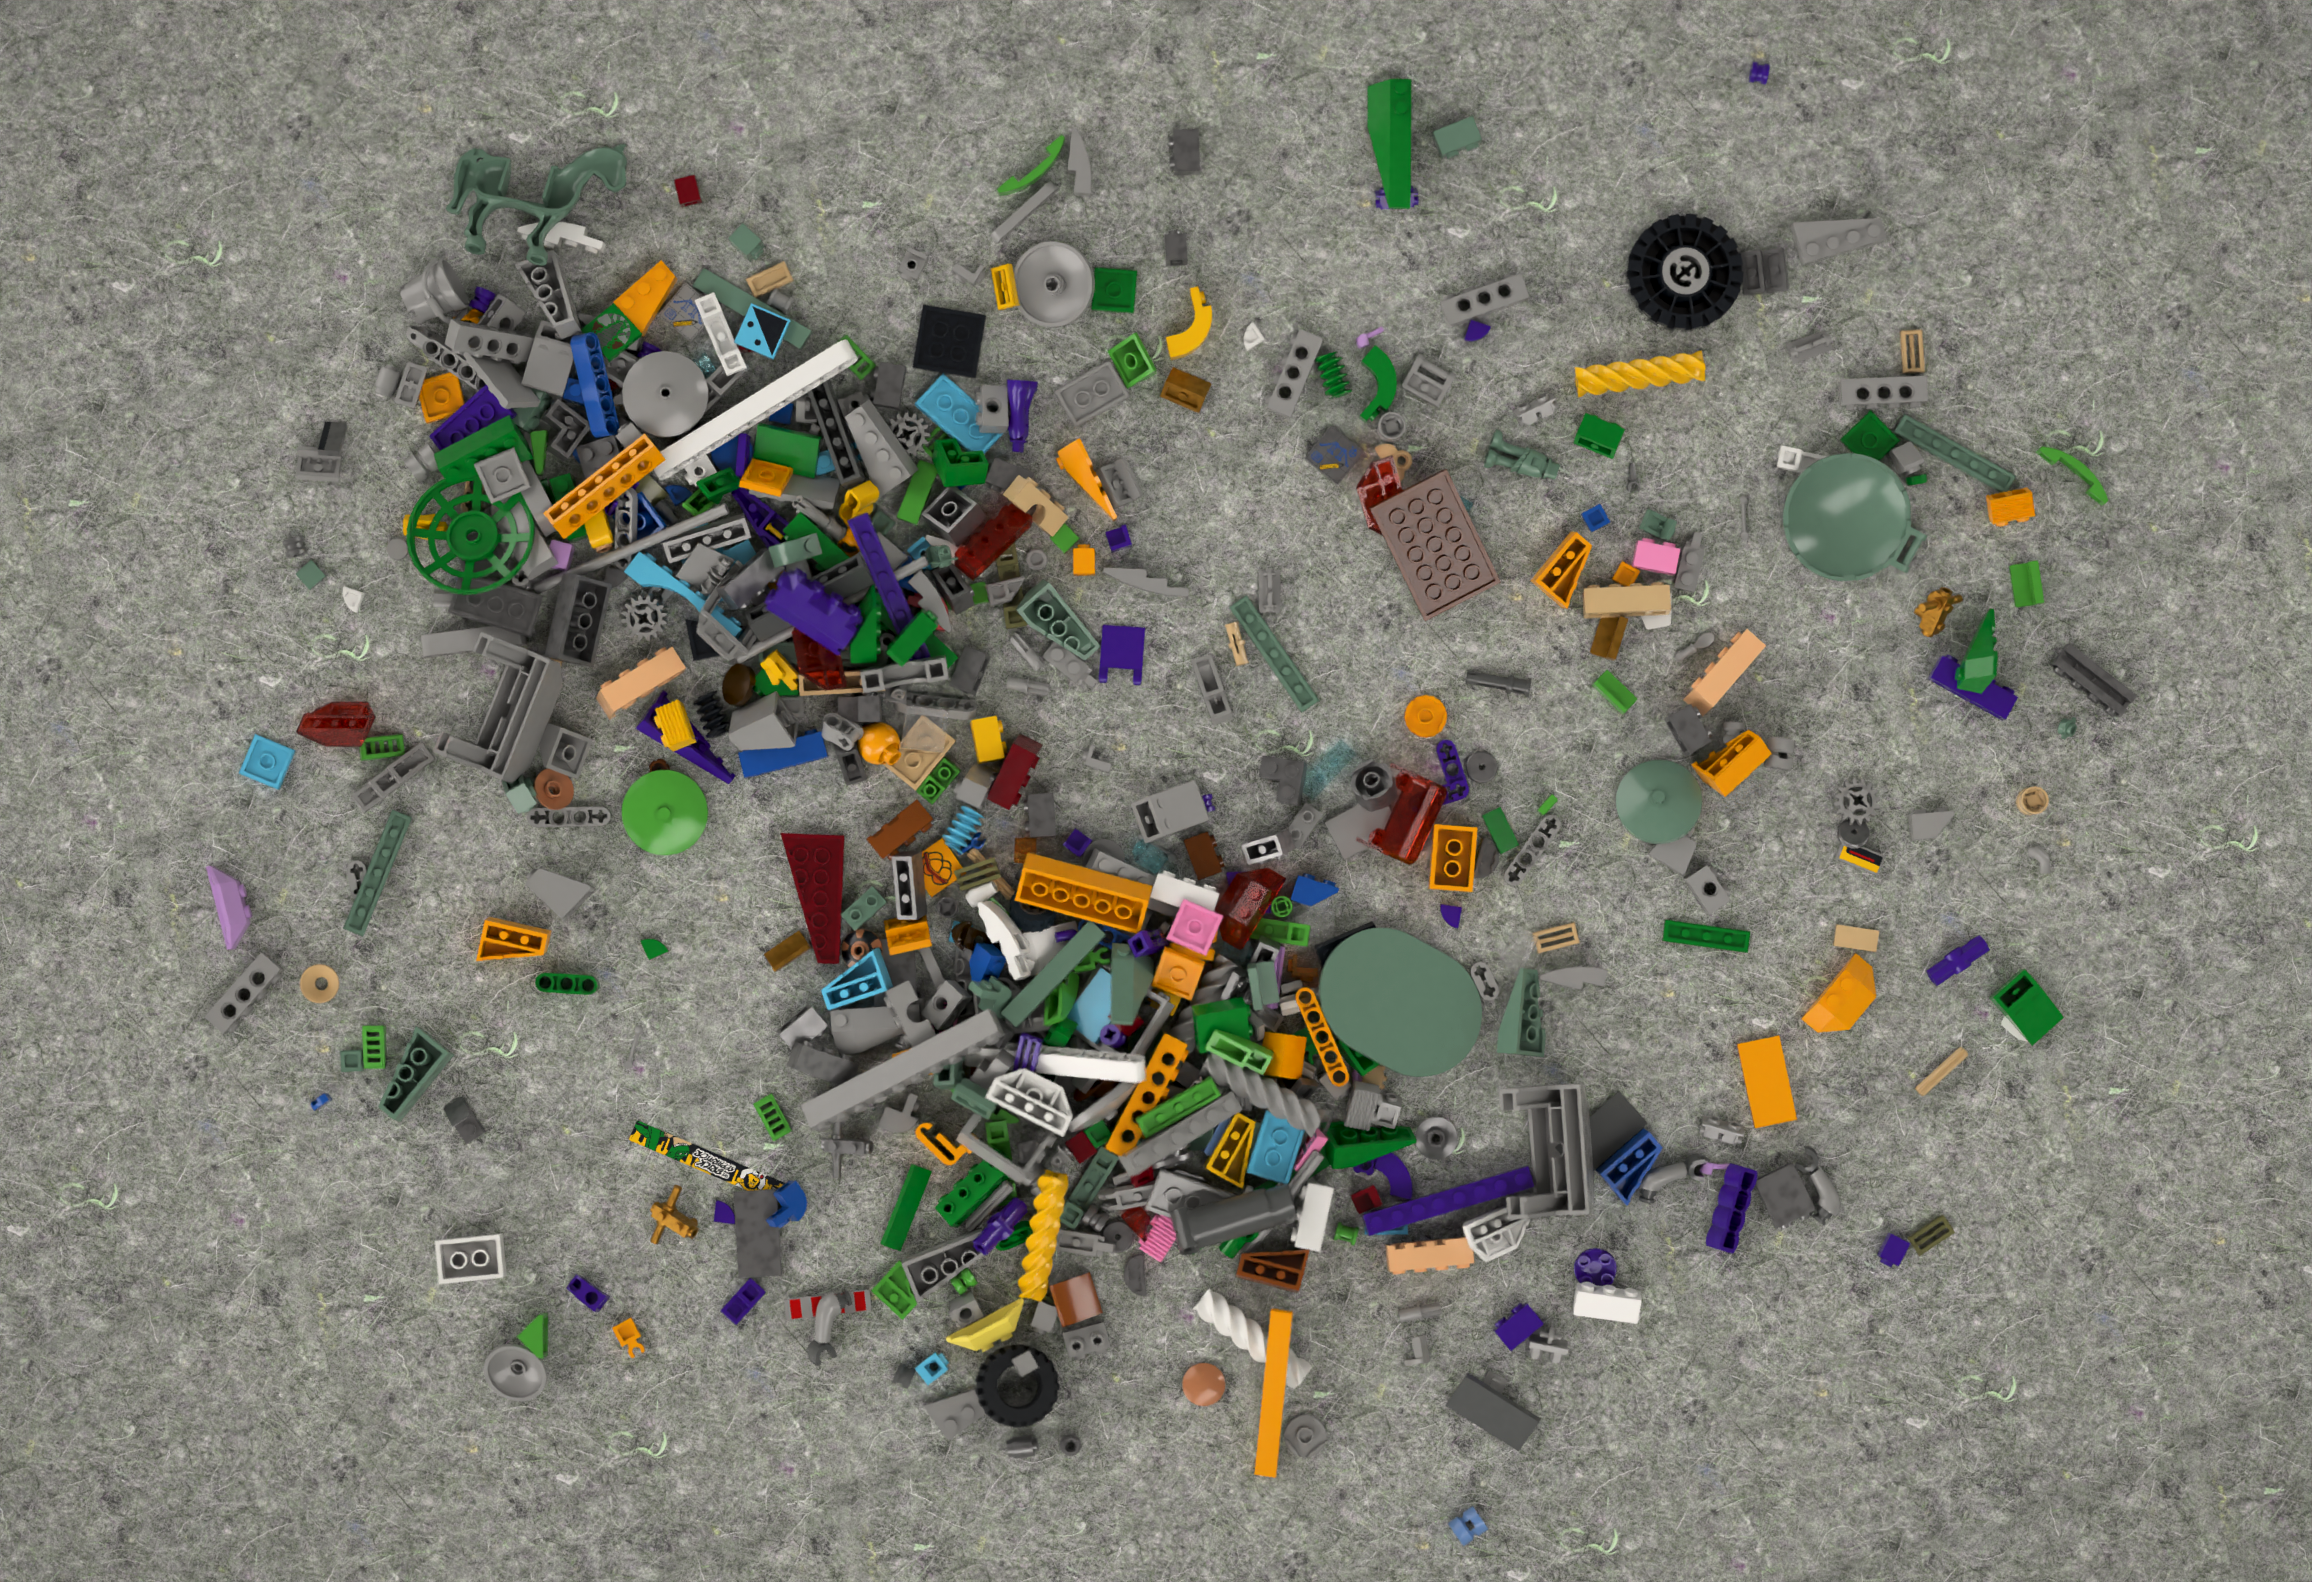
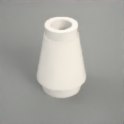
M990 881L969 888L968 892L965 893V897L970 906L975 908L978 907L977 903L988 901L998 892V887L994 881Z

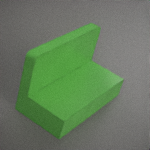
M2038 560L2011 565L2009 570L2015 607L2044 603Z
M1608 670L1592 684L1622 715L1638 700Z

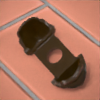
M972 921L961 922L951 930L955 945L962 951L964 948L974 951V939L977 936L983 938L984 944H993L1001 951L1000 943H992L987 933L971 927Z

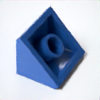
M642 492L637 494V540L667 527ZM624 513L623 520L629 524L630 517L627 513Z

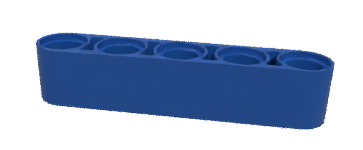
M593 332L575 335L572 337L570 344L590 430L596 438L616 435L619 429V422L598 336Z

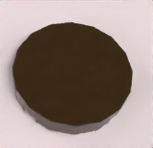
M742 663L735 664L727 671L723 679L722 695L728 704L742 706L752 697L753 692L751 690L752 686L756 684V678L750 666Z

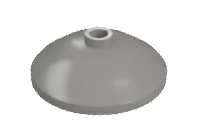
M518 1344L498 1346L489 1353L485 1360L484 1376L488 1385L495 1393L505 1399L518 1402L534 1399L543 1391L547 1383V1369L543 1360L537 1358L525 1346Z

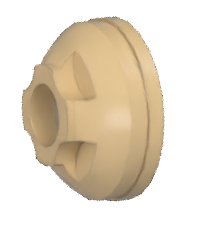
M316 964L310 966L304 971L300 979L302 994L306 999L314 1003L330 1001L339 990V977L334 969L327 965ZM320 977L328 981V986L325 990H319L316 987V981Z

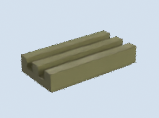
M995 857L954 871L960 891L1002 877ZM991 862L993 864V867L961 877L960 873ZM992 871L996 873V875L964 886L963 881Z
M1942 1214L1908 1236L1907 1239L1917 1255L1921 1256L1954 1234L1955 1231ZM1942 1221L1944 1223L1917 1242L1914 1241L1915 1238ZM1943 1229H1948L1946 1233L1922 1249L1918 1247Z

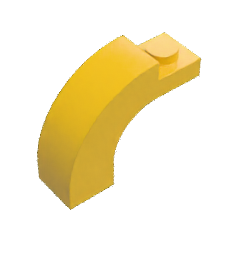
M1198 286L1190 288L1195 313L1192 325L1183 333L1166 337L1170 360L1190 355L1203 344L1209 334L1212 323L1211 305L1203 307L1202 304H1206L1204 292H1199Z

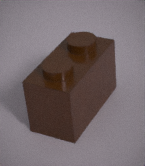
M1207 831L1183 840L1198 881L1222 873L1221 868L1225 867L1221 854L1216 855L1214 847H1217L1214 835L1209 836Z

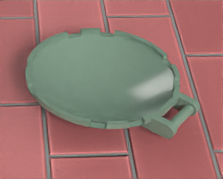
M1841 453L1816 461L1807 467L1794 481L1785 500L1783 528L1788 545L1796 558L1805 567L1827 579L1857 581L1871 577L1889 565L1908 573L1910 569L1908 566L1922 541H1925L1927 535L1911 527V504L1907 491L1899 477L1888 466L1866 455ZM1910 535L1915 536L1901 563L1896 561Z

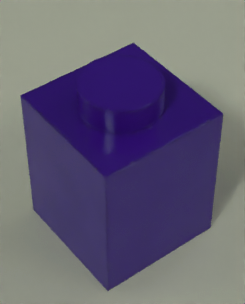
M1888 1233L1876 1256L1881 1258V1263L1891 1268L1893 1264L1899 1266L1911 1243Z

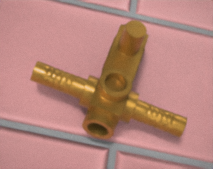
M1946 587L1932 591L1927 597V602L1919 604L1914 610V614L1922 618L1919 625L1922 629L1921 633L1927 637L1939 634L1945 628L1944 621L1947 614L1953 610L1952 605L1961 603L1963 597L1960 594L1952 596V591Z
M674 1185L667 1202L659 1203L657 1201L652 1205L650 1212L652 1213L651 1216L656 1219L657 1226L650 1239L651 1243H659L665 1227L670 1228L683 1238L689 1237L693 1239L697 1235L699 1230L697 1219H689L680 1213L675 1206L682 1190L681 1186Z

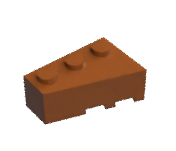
M915 800L866 840L884 861L887 858L891 861L892 856L899 853V848L903 845L908 847L916 840L915 835L920 831L923 834L933 826L931 822L934 819L922 804Z
M1309 1249L1243 1253L1240 1256L1235 1277L1298 1293Z

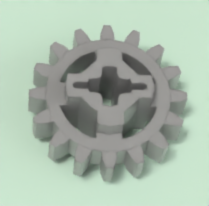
M905 412L903 418L897 414L898 420L890 419L892 426L888 427L894 434L899 426L898 433L895 435L901 445L904 444L909 448L905 449L909 456L913 454L917 458V452L920 450L924 453L923 446L930 445L926 441V438L931 437V434L926 432L929 426L923 425L925 422L923 418L917 420L918 415L915 413L912 415V418L908 412ZM906 422H911L918 426L910 427ZM907 431L911 434L909 440L904 438ZM921 436L920 442L916 446V441Z
M640 594L638 600L633 597L631 598L632 604H625L628 610L622 611L621 614L626 616V618L621 622L627 623L628 626L624 630H631V637L637 634L639 641L644 636L647 641H650L651 635L657 638L659 636L658 631H665L662 624H668V621L664 619L668 612H663L662 609L665 607V604L659 605V598L653 601L652 595L649 594L645 599L643 594ZM638 604H649L646 608L643 609L641 607H637ZM655 611L658 613V619H656ZM645 613H647V614H648V616H647V619H648V620L645 621V622H643V621H642V619H643V616H642V615L645 614ZM632 616H634L635 624L632 622ZM644 627L653 629L651 631H641Z
M1854 778L1852 784L1845 781V788L1839 786L1837 790L1840 794L1834 795V798L1838 801L1833 804V807H1839L1836 814L1842 813L1844 815L1842 821H1845L1847 818L1850 819L1849 825L1857 821L1858 826H1860L1862 820L1869 823V816L1874 818L1877 815L1873 810L1880 809V806L1876 803L1881 798L1875 797L1878 790L1870 789L1872 783H1869L1867 786L1864 785V779L1857 783L1856 778ZM1851 789H1861V791L1853 792ZM1867 795L1870 797L1871 806L1867 803ZM1843 798L1847 801V809L1843 805ZM1859 798L1861 801L1857 806H1855L1853 804L1854 800ZM1854 812H1861L1863 815H1858V816H1857V815H1853V813H1854Z

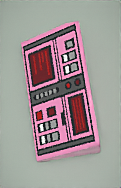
M1319 1128L1316 1129L1312 1138L1308 1135L1299 1148L1294 1164L1296 1171L1300 1170L1314 1150L1320 1152L1327 1142L1328 1138Z

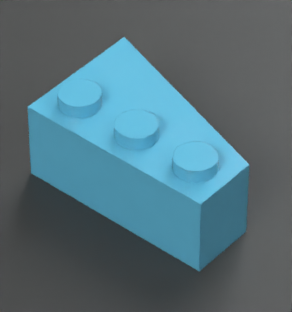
M877 947L821 990L828 1010L885 992L893 987L880 948Z

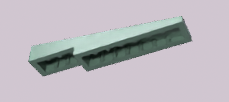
M705 268L702 269L693 284V287L706 295L714 292L719 303L744 318L752 303L791 320L783 340L801 351L812 335L810 329Z

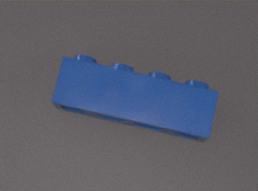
M817 729L805 731L804 736L796 737V745L791 748L756 749L739 752L738 755L744 778L747 779L828 758L822 732H817Z

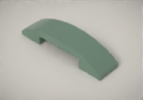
M1101 1146L1064 1205L1060 1216L1063 1224L1075 1230L1119 1160L1117 1155Z

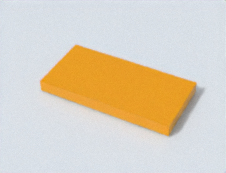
M1780 1036L1737 1044L1754 1128L1797 1120Z

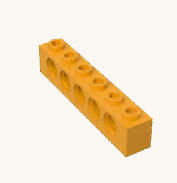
M643 434L543 514L562 538L565 539L666 459L648 436Z
M1164 1033L1145 1070L1146 1079L1138 1083L1105 1149L1121 1156L1136 1147L1140 1138H1145L1138 1123L1133 1121L1132 1115L1135 1111L1145 1113L1156 1107L1160 1099L1165 1100L1170 1090L1166 1088L1169 1081H1175L1180 1071L1177 1069L1179 1062H1184L1190 1052L1186 1049L1187 1044ZM1171 1053L1174 1055L1175 1061L1172 1065L1168 1066L1162 1062L1164 1054ZM1156 1072H1161L1165 1076L1164 1082L1160 1085H1156L1152 1081V1076ZM1147 1091L1152 1092L1155 1096L1151 1104H1146L1142 1100L1143 1094ZM1132 1130L1134 1132L1135 1138L1132 1142L1127 1143L1123 1140L1122 1134L1124 1131Z

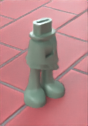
M1495 430L1483 467L1491 468L1494 465L1511 468L1510 472H1516V474L1539 477L1544 480L1546 477L1553 480L1556 479L1560 464L1553 462L1552 458L1548 459L1546 455L1533 448H1521L1503 440V433L1500 430ZM1495 451H1501L1518 457V459L1515 460L1502 456Z

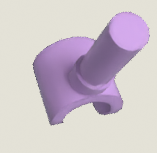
M1379 327L1370 333L1361 334L1357 337L1358 348L1369 346L1368 339L1383 332V328Z
M1708 1162L1705 1165L1701 1164L1700 1172L1712 1175L1713 1169H1727L1729 1164Z

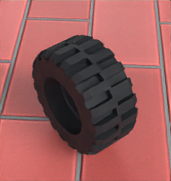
M1008 1345L997 1349L986 1357L985 1362L979 1368L978 1375H976L975 1382H977V1387L975 1391L976 1395H978L980 1407L984 1409L988 1417L1005 1426L1028 1427L1036 1422H1040L1052 1411V1407L1058 1399V1390H1060V1384H1058L1059 1376L1053 1367V1362L1042 1351H1038L1031 1346ZM1029 1350L1039 1367L1032 1371L1037 1380V1392L1028 1404L1019 1407L1011 1406L1005 1403L998 1393V1379L1005 1369L1014 1366L1011 1359Z

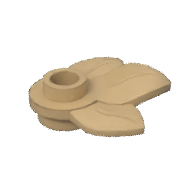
M1391 444L1378 445L1375 447V451L1380 459L1374 463L1371 472L1377 476H1387L1390 486L1400 483L1404 478L1405 471L1412 465L1411 455L1405 450L1398 451ZM1399 457L1405 458L1404 465L1398 464L1397 460Z

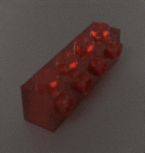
M1012 503L1009 506L1005 505L994 520L990 519L980 533L976 532L965 547L961 546L955 552L954 556L958 557V559L955 560L954 565L974 581L1032 527V516L1027 512H1023Z

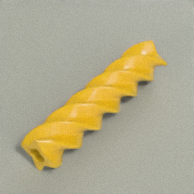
M1702 350L1691 355L1679 353L1670 358L1657 356L1649 361L1635 359L1628 363L1613 362L1607 366L1595 364L1586 369L1574 367L1575 385L1578 398L1584 396L1587 392L1593 395H1601L1608 390L1623 392L1629 387L1642 390L1650 384L1663 387L1672 381L1679 384L1688 383L1693 378L1705 381L1706 367Z
M1044 1169L1046 1174L1041 1175L1037 1180L1041 1193L1033 1201L1037 1213L1030 1219L1029 1224L1033 1234L1026 1239L1025 1243L1030 1253L1022 1260V1267L1026 1273L1018 1280V1286L1022 1292L1018 1297L1030 1298L1039 1302L1042 1301L1048 1291V1277L1053 1266L1052 1257L1056 1250V1237L1059 1233L1061 1222L1060 1216L1064 1209V1196L1068 1189L1067 1174L1056 1173Z

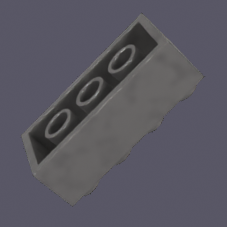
M563 573L545 657L580 666L594 667L612 584L580 575Z

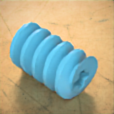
M961 806L964 814H956L959 821H951L955 828H947L950 835H942L945 844L960 854H963L960 846L968 847L964 840L973 839L969 832L977 833L974 825L981 826L982 823L979 821V817L984 818L967 806Z

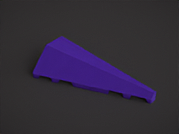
M740 487L731 491L733 497L767 548L786 542L784 538L780 540L769 530H765L769 523H772V527L785 536L786 534L783 530L789 522L756 496L749 494L747 489Z
M664 690L651 704L635 728L662 745L661 736L664 734L662 728L657 727L654 717L657 716L656 708L671 703L667 698L668 694ZM690 721L697 742L674 752L729 784L734 779L735 774H730L722 765L723 760L721 757L717 758L710 750L711 745Z

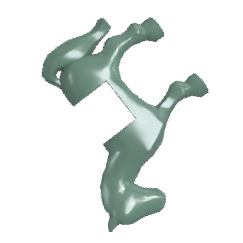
M620 144L614 148L605 146L585 151L562 169L558 166H551L542 195L544 204L505 197L511 177L510 158L491 156L480 148H472L467 151L458 161L454 175V196L446 207L449 213L459 215L465 201L475 191L477 199L476 203L468 210L469 223L464 230V235L467 238L464 248L472 254H484L486 241L483 238L482 229L486 219L496 209H517L540 220L536 228L527 236L526 241L529 250L526 259L534 265H546L548 253L544 248V241L547 234L559 221L571 213L579 202L585 185L592 176L595 175L602 180L607 189L613 193L619 192L626 186L627 158L623 153L626 144Z

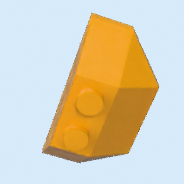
M1855 953L1801 1020L1817 1033L1850 1030L1876 998L1872 966Z

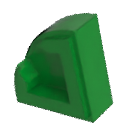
M655 939L640 940L648 960L669 952L667 947L660 941Z

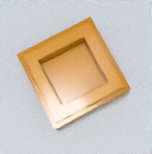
M1621 561L1611 580L1624 587H1628L1636 581L1640 570Z

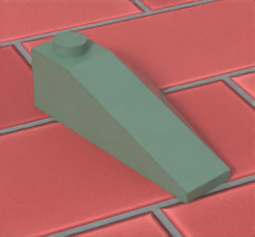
M1043 579L1026 593L1016 609L1031 628L1083 660L1089 658L1101 647L1052 585Z
M1112 943L1110 1024H1133L1142 1000L1154 979V960L1148 955L1135 958L1129 944Z
M1520 968L1498 1031L1497 1053L1544 1057L1546 1033L1545 1029L1541 1027L1540 1017L1543 1016V1010L1539 1009L1538 998L1541 994L1537 970Z

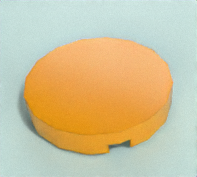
M1422 695L1410 701L1405 709L1404 719L1410 732L1418 737L1428 738L1442 731L1446 725L1447 712L1439 699L1434 696Z

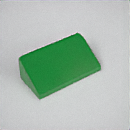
M1501 807L1481 816L1499 854L1519 846Z

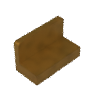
M1173 367L1166 379L1160 397L1199 413L1211 383Z
M1622 616L1600 618L1590 653L1612 661L1616 660L1628 618Z
M799 930L766 952L764 956L772 966L773 971L777 972L810 950L811 946Z

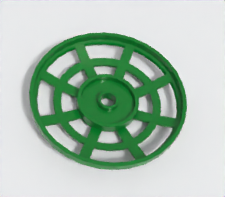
M479 475L452 483H447L445 479H442L431 486L414 506L407 526L406 541L413 564L420 574L439 589L462 595L488 592L512 579L527 561L535 538L534 518L521 492L514 494L505 504L501 501L492 503L499 510L490 517L481 512V502L490 504L491 502L488 495L482 494V482ZM474 481L473 494L462 495L448 502L440 493L452 485ZM434 498L441 506V509L434 516L429 530L416 528L422 511L428 502ZM473 501L472 511L458 514L453 508L461 503ZM518 502L523 506L527 515L529 533H517L516 522L510 510ZM447 513L452 519L447 532L436 531L439 522ZM504 516L507 517L510 524L511 534H499L496 524ZM471 532L478 533L477 539L469 541L467 536ZM415 537L428 538L429 550L435 561L425 568L421 564L416 552ZM435 539L446 540L450 551L441 558L436 550ZM528 541L522 559L510 572L504 564L512 555L516 542ZM509 543L506 553L499 560L493 553L497 544ZM458 557L466 561L464 572L455 570L448 566L447 563ZM485 558L493 565L486 570L473 572L475 562ZM442 568L453 576L463 578L461 589L444 585L430 574ZM495 571H498L504 577L489 586L470 589L472 579L485 577Z

